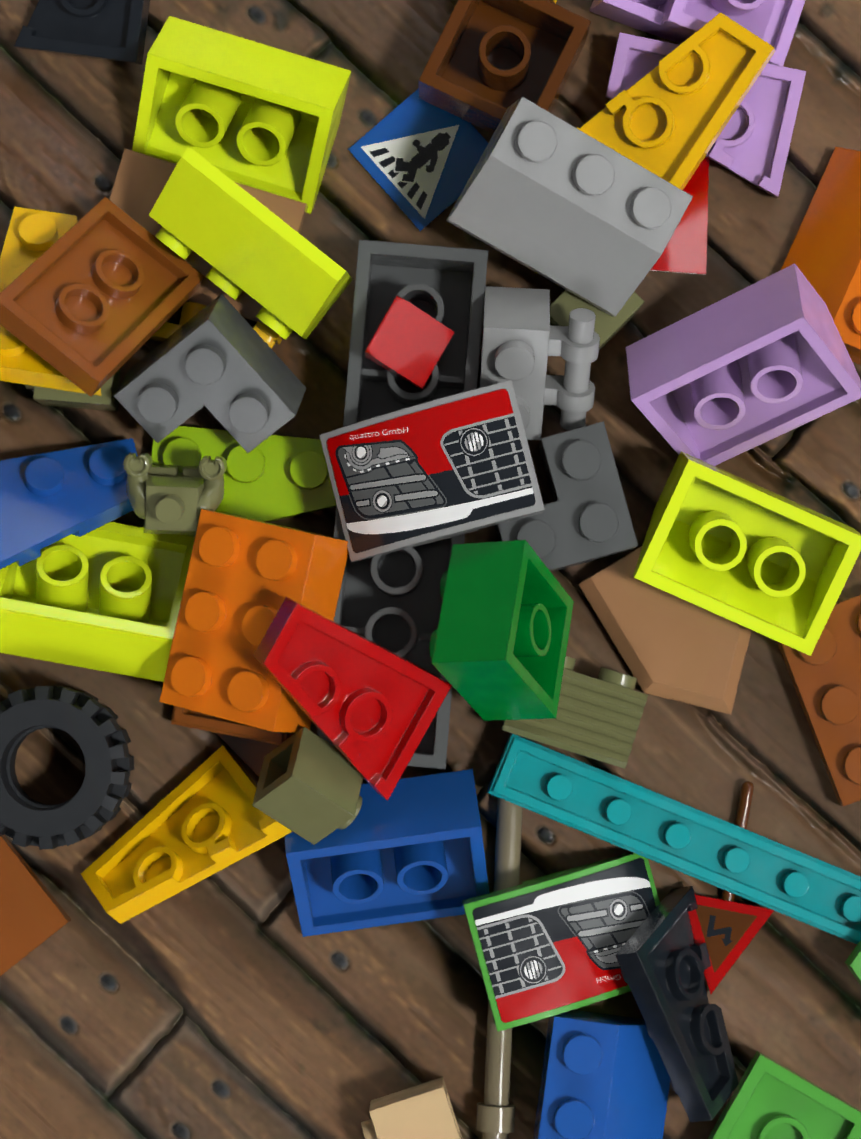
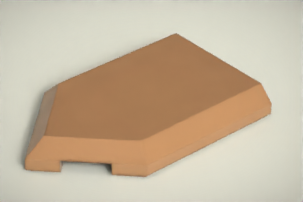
M642 546L578 584L633 677L637 678V683L643 693L731 715L752 632L751 629L635 579L633 574Z

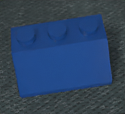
M473 769L399 779L388 801L379 795L369 783L362 784L359 794L362 797L361 809L355 820L347 828L342 830L336 829L315 845L295 832L284 836L286 858L303 937L464 915L465 911L462 900L490 893Z
M571 1010L549 1017L533 1139H663L670 1076L655 1042L647 1032L644 1019L580 1010Z

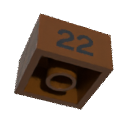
M458 0L419 78V98L492 134L497 129L507 108L521 97L551 113L585 45L591 21L548 0Z

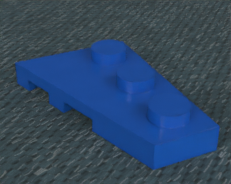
M130 438L1 460L0 569L14 562H17L20 567L40 557L41 549L71 534L81 537L133 511L126 493L127 473L124 470L123 463L129 453H136V456H138L134 439Z

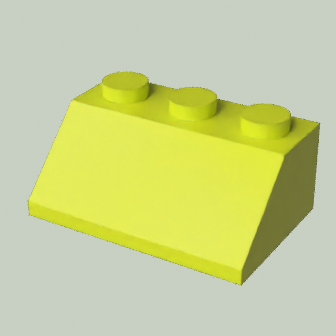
M169 16L147 53L132 151L177 164L180 157L190 146L234 182L308 205L306 213L311 214L339 128L351 71Z
M190 146L180 157L149 213V216L162 226L155 235L157 239L184 260L194 251L213 267L205 277L234 300L238 298L242 291L250 295L263 306L256 317L285 340L293 330L304 339H307L353 280L346 270Z
M681 451L654 508L633 577L811 656L861 552V534L848 525Z
M109 522L81 537L71 534L42 548L40 557L20 567L17 562H14L0 569V653L164 682L195 537L144 533L143 527Z

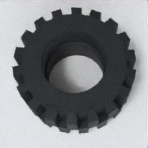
M36 686L35 688L21 689L8 694L9 698L0 702V836L5 834L13 838L12 844L22 847L30 845L39 846V850L55 849L64 845L69 846L100 831L121 810L119 806L123 799L128 797L132 783L129 782L130 771L134 770V756H130L127 745L131 740L127 730H122L116 719L119 717L110 707L105 708L98 702L99 698L87 692L74 690L71 687ZM55 728L67 732L79 744L84 755L86 767L82 786L72 798L60 804L46 805L35 801L25 793L16 776L15 760L17 751L23 740L29 734L39 729Z

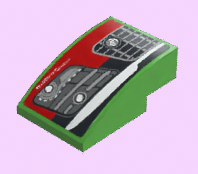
M630 852L523 881L521 885L462 900L497 1032L565 1013L631 991L629 985L622 977L620 965L615 955L660 903L647 858Z

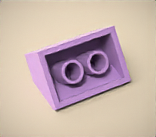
M795 263L626 347L631 401L678 455L682 451L713 466L861 398L860 377L828 307Z

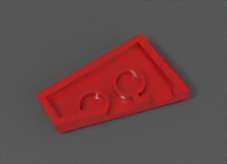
M287 596L253 655L370 786L387 801L452 686L440 677Z

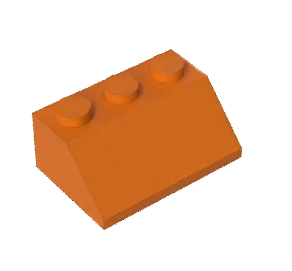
M835 147L780 270L794 263L797 265L826 303L852 362L861 365V151Z

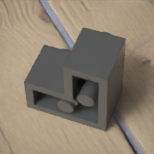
M221 294L132 366L114 397L157 443L205 406L244 450L249 453L296 416L306 387L224 295Z
M604 421L541 438L538 448L553 502L545 504V510L541 514L495 525L499 541L526 540L550 572L631 551L638 547Z

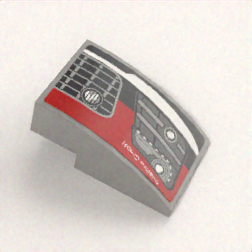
M512 380L429 401L319 435L345 540L348 541L347 548L351 562L475 532L481 528L541 514L545 510Z

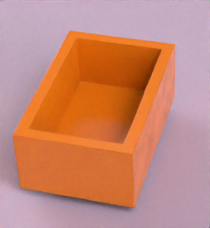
M201 509L159 702L271 732L296 733L303 727L310 730L312 720L253 655L286 596L334 621L349 553L347 548L348 541L241 516Z

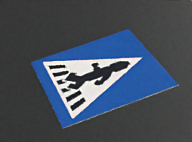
M418 88L348 150L421 231L459 198L488 142L471 123L420 99Z

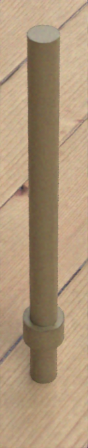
M499 797L497 800L493 892L519 885L523 807ZM489 1001L484 1102L477 1103L476 1130L482 1132V1139H508V1133H513L515 1127V1105L509 1103L513 1028L497 1032Z

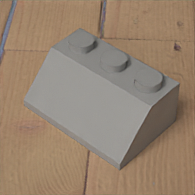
M521 97L507 108L446 221L614 317L619 313L662 255L693 196L533 102Z

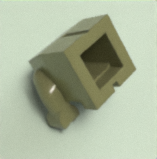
M129 453L123 463L124 470L127 473L126 493L135 514L139 518L144 519V533L196 535L201 509L216 511L223 500V474L227 469L225 458L217 456L214 460L211 459V456H204L199 462L198 467L185 466L183 473H178V466L152 465V457L148 453H142L140 456H136V453Z

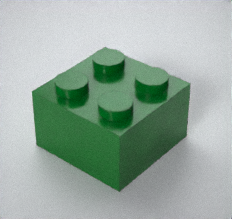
M526 540L453 544L449 568L443 573L440 583L443 602L438 629L433 631L430 639L432 664L484 721L556 718L574 601Z

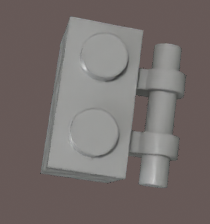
M485 286L478 388L512 380L527 440H541L544 405H557L561 409L560 425L562 428L570 431L585 427L586 413L593 408L595 386L590 381L591 363L598 358L600 345L599 334L594 331L595 313L589 309L577 308L569 314V326L550 325L549 289ZM548 356H561L565 360L564 375H546Z

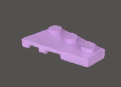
M620 32L605 97L612 100L623 90H628L658 66L659 61L679 45ZM767 63L706 157L775 198L779 197L806 71Z

